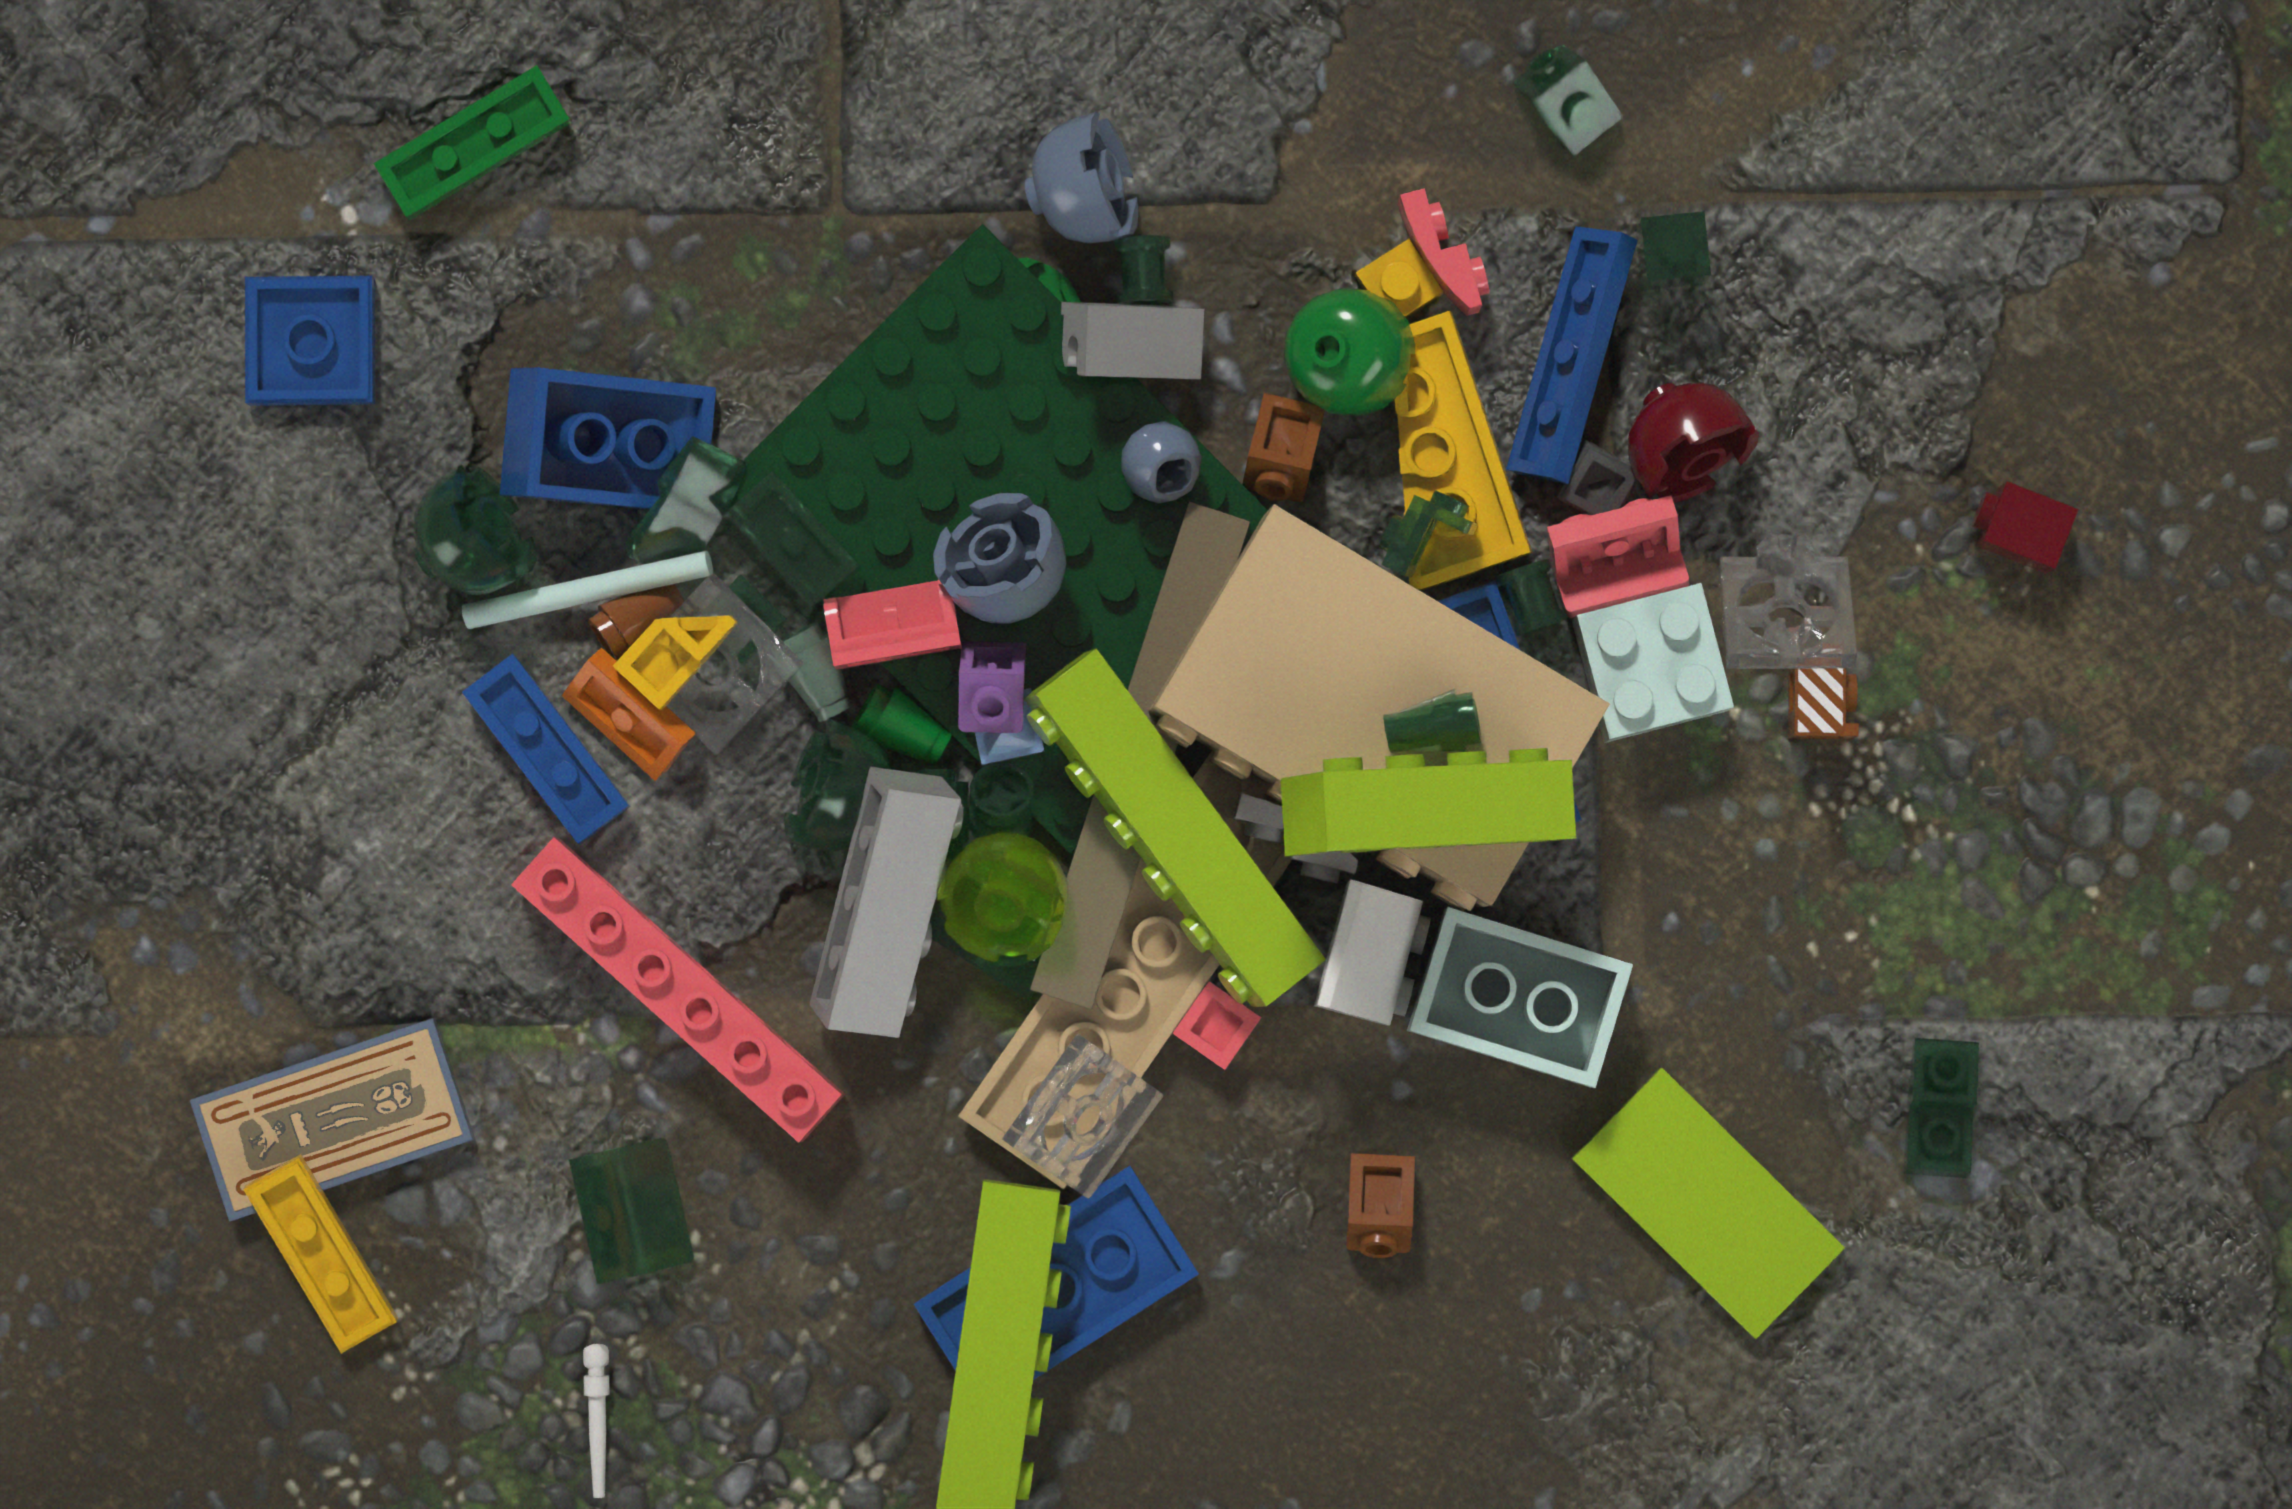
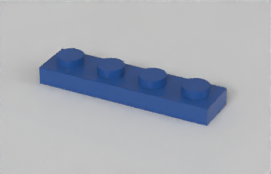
M1575 226L1506 470L1525 477L1569 484L1637 245V239L1622 232Z

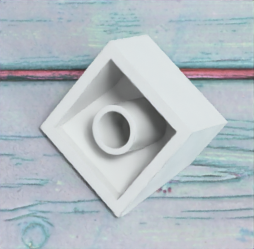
M1350 879L1346 883L1314 1006L1390 1026L1393 1014L1405 1017L1414 985V979L1403 977L1410 952L1422 954L1431 920L1430 917L1420 915L1423 901Z

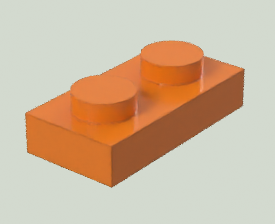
M601 647L586 661L561 696L656 781L671 767L696 733L667 706L663 710H659L613 667L616 660Z

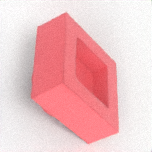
M1208 981L1172 1034L1225 1070L1262 1017L1243 1004H1239L1229 994Z

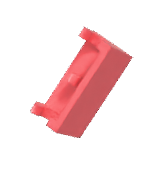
M940 580L824 599L823 606L831 656L836 670L962 648L955 602Z

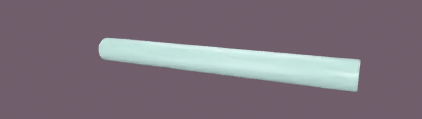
M702 551L468 603L462 606L463 619L466 627L473 629L713 575L712 561L708 551Z

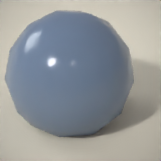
M1165 421L1145 425L1131 434L1122 450L1121 471L1125 482L1133 493L1159 504L1177 500L1192 490L1201 473L1202 456L1196 441L1188 431Z

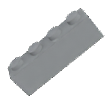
M870 767L809 1004L827 1029L899 1038L904 1018L909 1017L914 1010L917 995L914 979L920 958H924L930 949L932 940L930 918L935 898H940L946 888L948 872L945 860L951 838L955 839L958 836L963 822L961 798L941 776Z

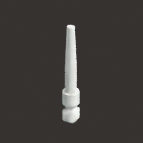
M591 1344L583 1350V1363L588 1368V1375L584 1376V1396H588L593 1498H604L606 1395H610L609 1375L604 1374V1367L609 1363V1350L603 1344Z

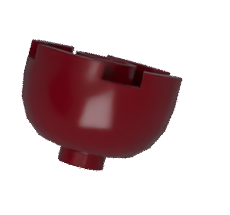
M1667 383L1657 387L1643 400L1644 407L1633 421L1627 442L1628 460L1636 478L1651 499L1655 494L1659 498L1671 495L1673 502L1676 503L1688 500L1717 485L1715 480L1708 474L1724 466L1733 456L1741 466L1757 446L1759 432L1747 413L1727 391L1713 384L1686 383L1676 386L1674 383Z

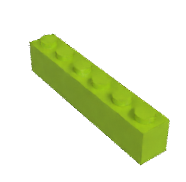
M1097 648L1081 654L1024 698L1032 710L1026 717L1033 730L1048 746L1055 742L1071 762L1065 767V771L1073 784L1085 797L1089 798L1093 794L1097 797L1109 814L1103 821L1110 834L1124 849L1127 850L1131 846L1134 847L1147 865L1141 872L1150 888L1163 901L1171 897L1185 916V919L1180 922L1183 932L1200 952L1204 953L1208 949L1211 951L1224 969L1218 973L1221 983L1239 1004L1248 1001L1251 1007H1267L1326 961V958Z
M983 1179L936 1509H1015L1016 1499L1029 1501L1034 1462L1022 1461L1025 1435L1038 1437L1043 1398L1031 1396L1034 1371L1047 1372L1052 1343V1334L1040 1332L1043 1308L1057 1307L1062 1270L1049 1268L1053 1243L1066 1244L1071 1206L1059 1204L1060 1190Z

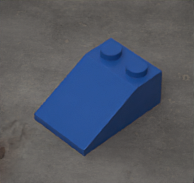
M540 367L511 368L500 496L705 514L716 387Z

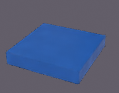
M373 276L245 277V404L248 406L375 405V278Z

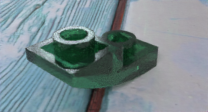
M692 436L657 481L660 497L625 541L628 557L642 564H648L702 552L719 526L747 470L746 462Z
M1926 1038L1914 1039L1907 1104L1904 1174L1968 1178L1971 1174L1973 1110L1977 1105L1979 1042Z

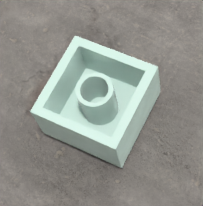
M1702 583L1576 615L1572 620L1590 692L1610 703L1599 722L1604 743L1727 712L1734 708Z

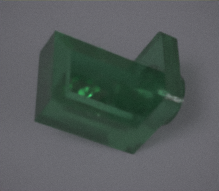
M1564 45L1538 54L1528 63L1526 72L1514 81V85L1519 93L1534 104L1564 150L1573 156L1577 155L1623 118L1586 60Z
M1437 490L1434 491L1430 501L1414 495L1405 516L1401 517L1394 514L1382 536L1379 549L1387 552L1381 565L1404 576L1412 577L1438 521L1466 534L1474 535L1478 524L1465 518L1470 506Z

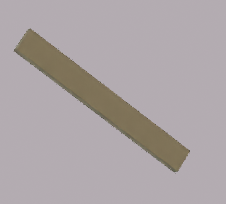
M1192 502L1188 503L1128 687V692L1154 727L1160 718L1150 713L1149 710L1236 564L1250 521ZM1159 733L1175 754L1178 743ZM1094 794L1030 987L1032 991L1090 1010L1092 1009L1141 859L1133 846L1127 850L1124 849L1110 834L1103 821L1109 814Z

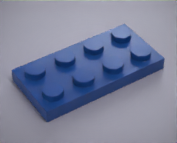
M1130 1165L1068 1204L1071 1206L1066 1244L1053 1243L1049 1267L1062 1270L1057 1307L1043 1308L1040 1329L1042 1333L1052 1334L1048 1370L1199 1274ZM971 1267L914 1303L915 1308L955 1371ZM1034 1371L1033 1380L1045 1372Z

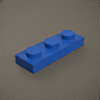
M512 653L462 692L577 844L581 845L631 807L516 655Z

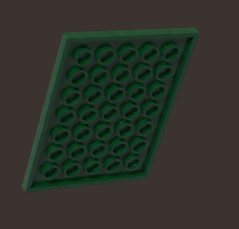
M984 224L975 230L711 491L822 605L824 604V599L938 581L939 579L934 570L933 553L939 536L945 527L952 534L963 520L973 514L969 505L977 500L998 493H1022L1028 496L1034 505L1047 511L1059 529L1065 544L1066 569L1059 591L1046 607L1029 618L1011 624L982 621L965 613L956 603L955 608L961 643L962 641L1026 643L1024 690L1031 688V691H1034L1084 652L1096 648L1128 690L1188 503L1192 502L1250 521L1240 554L1263 515L1268 511L1136 377L1077 375V367L1064 366L1062 356L1064 315H1061L1062 303ZM1165 421L1188 431L1194 438L1202 456L1201 473L1190 492L1177 500L1158 504L1141 498L1132 492L1125 482L1121 471L1122 450L1131 434L1145 425ZM961 649L880 662L981 764L975 732H963L958 727ZM1043 742L1045 752L982 765L1069 854L1076 849L1093 795L1089 798L1085 797L1073 784L1065 771V767L1071 762L1056 742L1051 746Z

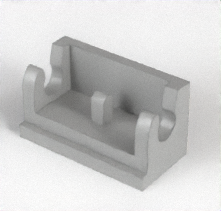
M1062 302L1061 315H1064L1063 362L1065 367H1077V375L1201 379L1204 309L1166 305Z

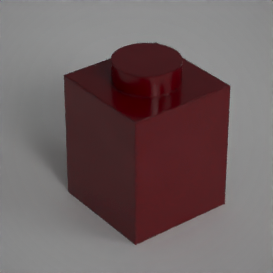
M2006 481L1997 488L1996 494L1986 491L1979 503L1972 522V527L1981 530L1975 546L2047 574L2056 569L2079 509Z

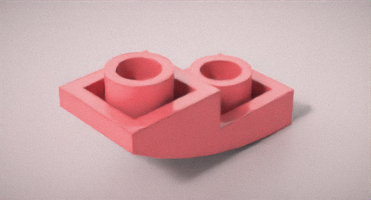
M1425 188L1401 194L1398 200V207L1412 244L1443 290V293L1466 316L1479 313L1482 306L1480 296L1490 293L1481 257L1470 259L1466 243L1441 250L1439 241L1449 239L1444 213L1440 202L1428 203Z

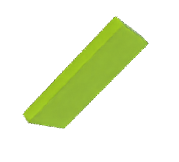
M1659 1068L1571 1158L1754 1339H1757L1845 1249L1810 1212L1663 1068Z

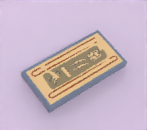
M435 1018L190 1100L229 1222L257 1213L243 1190L245 1185L300 1154L324 1191L475 1140Z

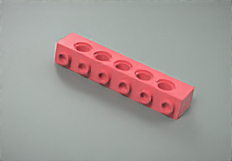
M553 837L511 884L798 1143L803 1142L845 1095L841 1089L561 839Z

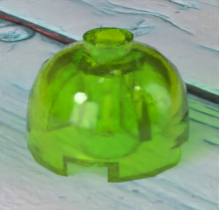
M998 832L974 839L958 851L952 859L937 891V901L940 900L941 908L947 918L944 928L947 934L965 951L987 961L998 962L1000 955L1016 957L1027 954V960L1037 958L1053 945L1063 925L1068 909V881L1056 856L1041 842L1020 833Z

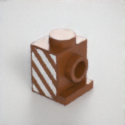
M1807 647L1804 648V659H1793L1788 663V739L1852 740L1859 736V723H1846V712H1856L1858 687L1856 674H1846V659H1843V648Z

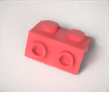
M1671 495L1654 500L1647 498L1637 499L1629 502L1623 508L1595 515H1574L1565 519L1560 524L1547 527L1551 568L1565 613L1569 618L1690 585L1689 575L1680 550L1678 514Z

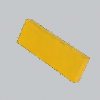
M301 1154L245 1185L244 1192L341 1354L397 1322V1314Z

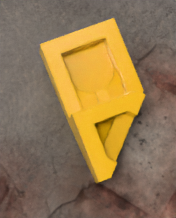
M730 615L655 619L616 661L613 667L659 710H663L704 665L739 622Z

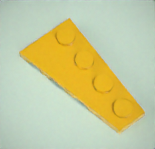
M1451 311L1409 324L1416 345L1415 354H1411L1410 369L1403 381V384H1406L1402 393L1395 398L1400 443V474L1403 481L1405 506V537L1408 545L1410 570L1408 571L1409 585L1419 591L1533 553Z

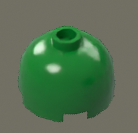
M1340 288L1313 297L1295 314L1285 336L1284 361L1290 381L1304 399L1329 413L1363 416L1384 409L1402 393L1406 384H1403V381L1410 369L1411 354H1415L1416 345L1409 321L1393 302L1386 298H1381L1368 290Z

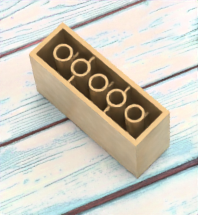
M1274 504L1263 515L1149 712L1160 718L1155 726L1159 733L1185 748L1192 745L1194 740L1214 751L1209 762L1241 781L1244 778H1248L1250 773L1270 784L1265 795L1282 805L1281 778L1323 772V759L1362 757L1363 770L1385 769V756L1425 754V767L1447 766L1448 753L1486 751L1487 764L1509 763L1510 750L1548 748L1549 761L1572 760L1573 768L1610 703ZM1529 842L1475 846L1456 845L1452 847L1423 849L1394 848L1392 850H1380L1375 860L1407 879L1410 876L1415 878L1417 873L1422 874L1435 882L1430 893L1464 912L1465 909L1471 911L1473 906L1479 908L1493 905Z

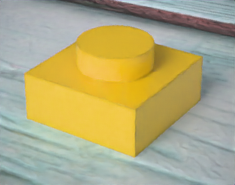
M1407 239L1355 273V277L1364 290H1368L1381 298H1386L1393 302L1405 318L1443 294V290L1410 239Z

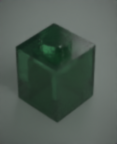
M1705 211L1640 218L1635 227V236L1638 240L1636 246L1641 291L1704 285L1711 276Z

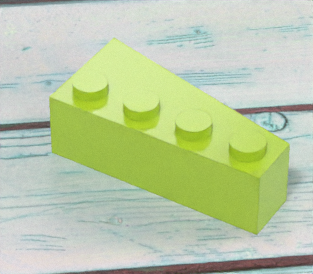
M1548 748L1510 750L1509 763L1487 764L1486 751L1448 753L1447 766L1425 767V754L1385 756V769L1363 770L1362 757L1323 759V772L1281 778L1285 856H1301L1334 851L1354 853L1392 850L1394 848L1423 849L1452 847L1456 845L1475 846L1576 839L1572 760L1549 761Z

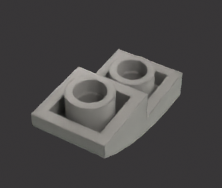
M1243 793L1239 794L1233 820L1246 823L1244 835L1281 843L1284 834L1282 807ZM1341 851L1290 856L1289 860L1303 863L1300 875L1337 884L1340 872L1355 874L1358 860L1351 853H1341Z

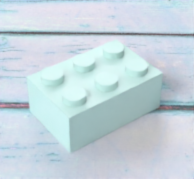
M1447 907L1442 914L1407 1031L1589 1088H1596L1633 964Z

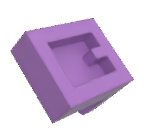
M962 641L959 669L958 727L961 731L1020 733L1023 730L1026 643Z

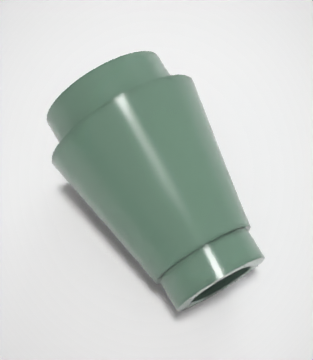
M818 622L808 625L772 645L779 658L774 664L809 709L814 712L818 722L827 720L853 705L848 696L842 670H836L833 666L828 634H823Z

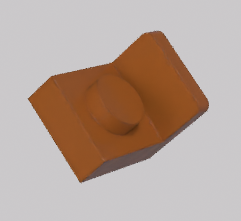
M1264 393L1242 485L1247 490L1257 492L1262 497L1270 500L1303 502L1325 410L1314 404Z
M1351 1153L1346 1248L1348 1250L1360 1251L1362 1254L1373 1258H1388L1397 1253L1410 1252L1413 1229L1415 1156Z

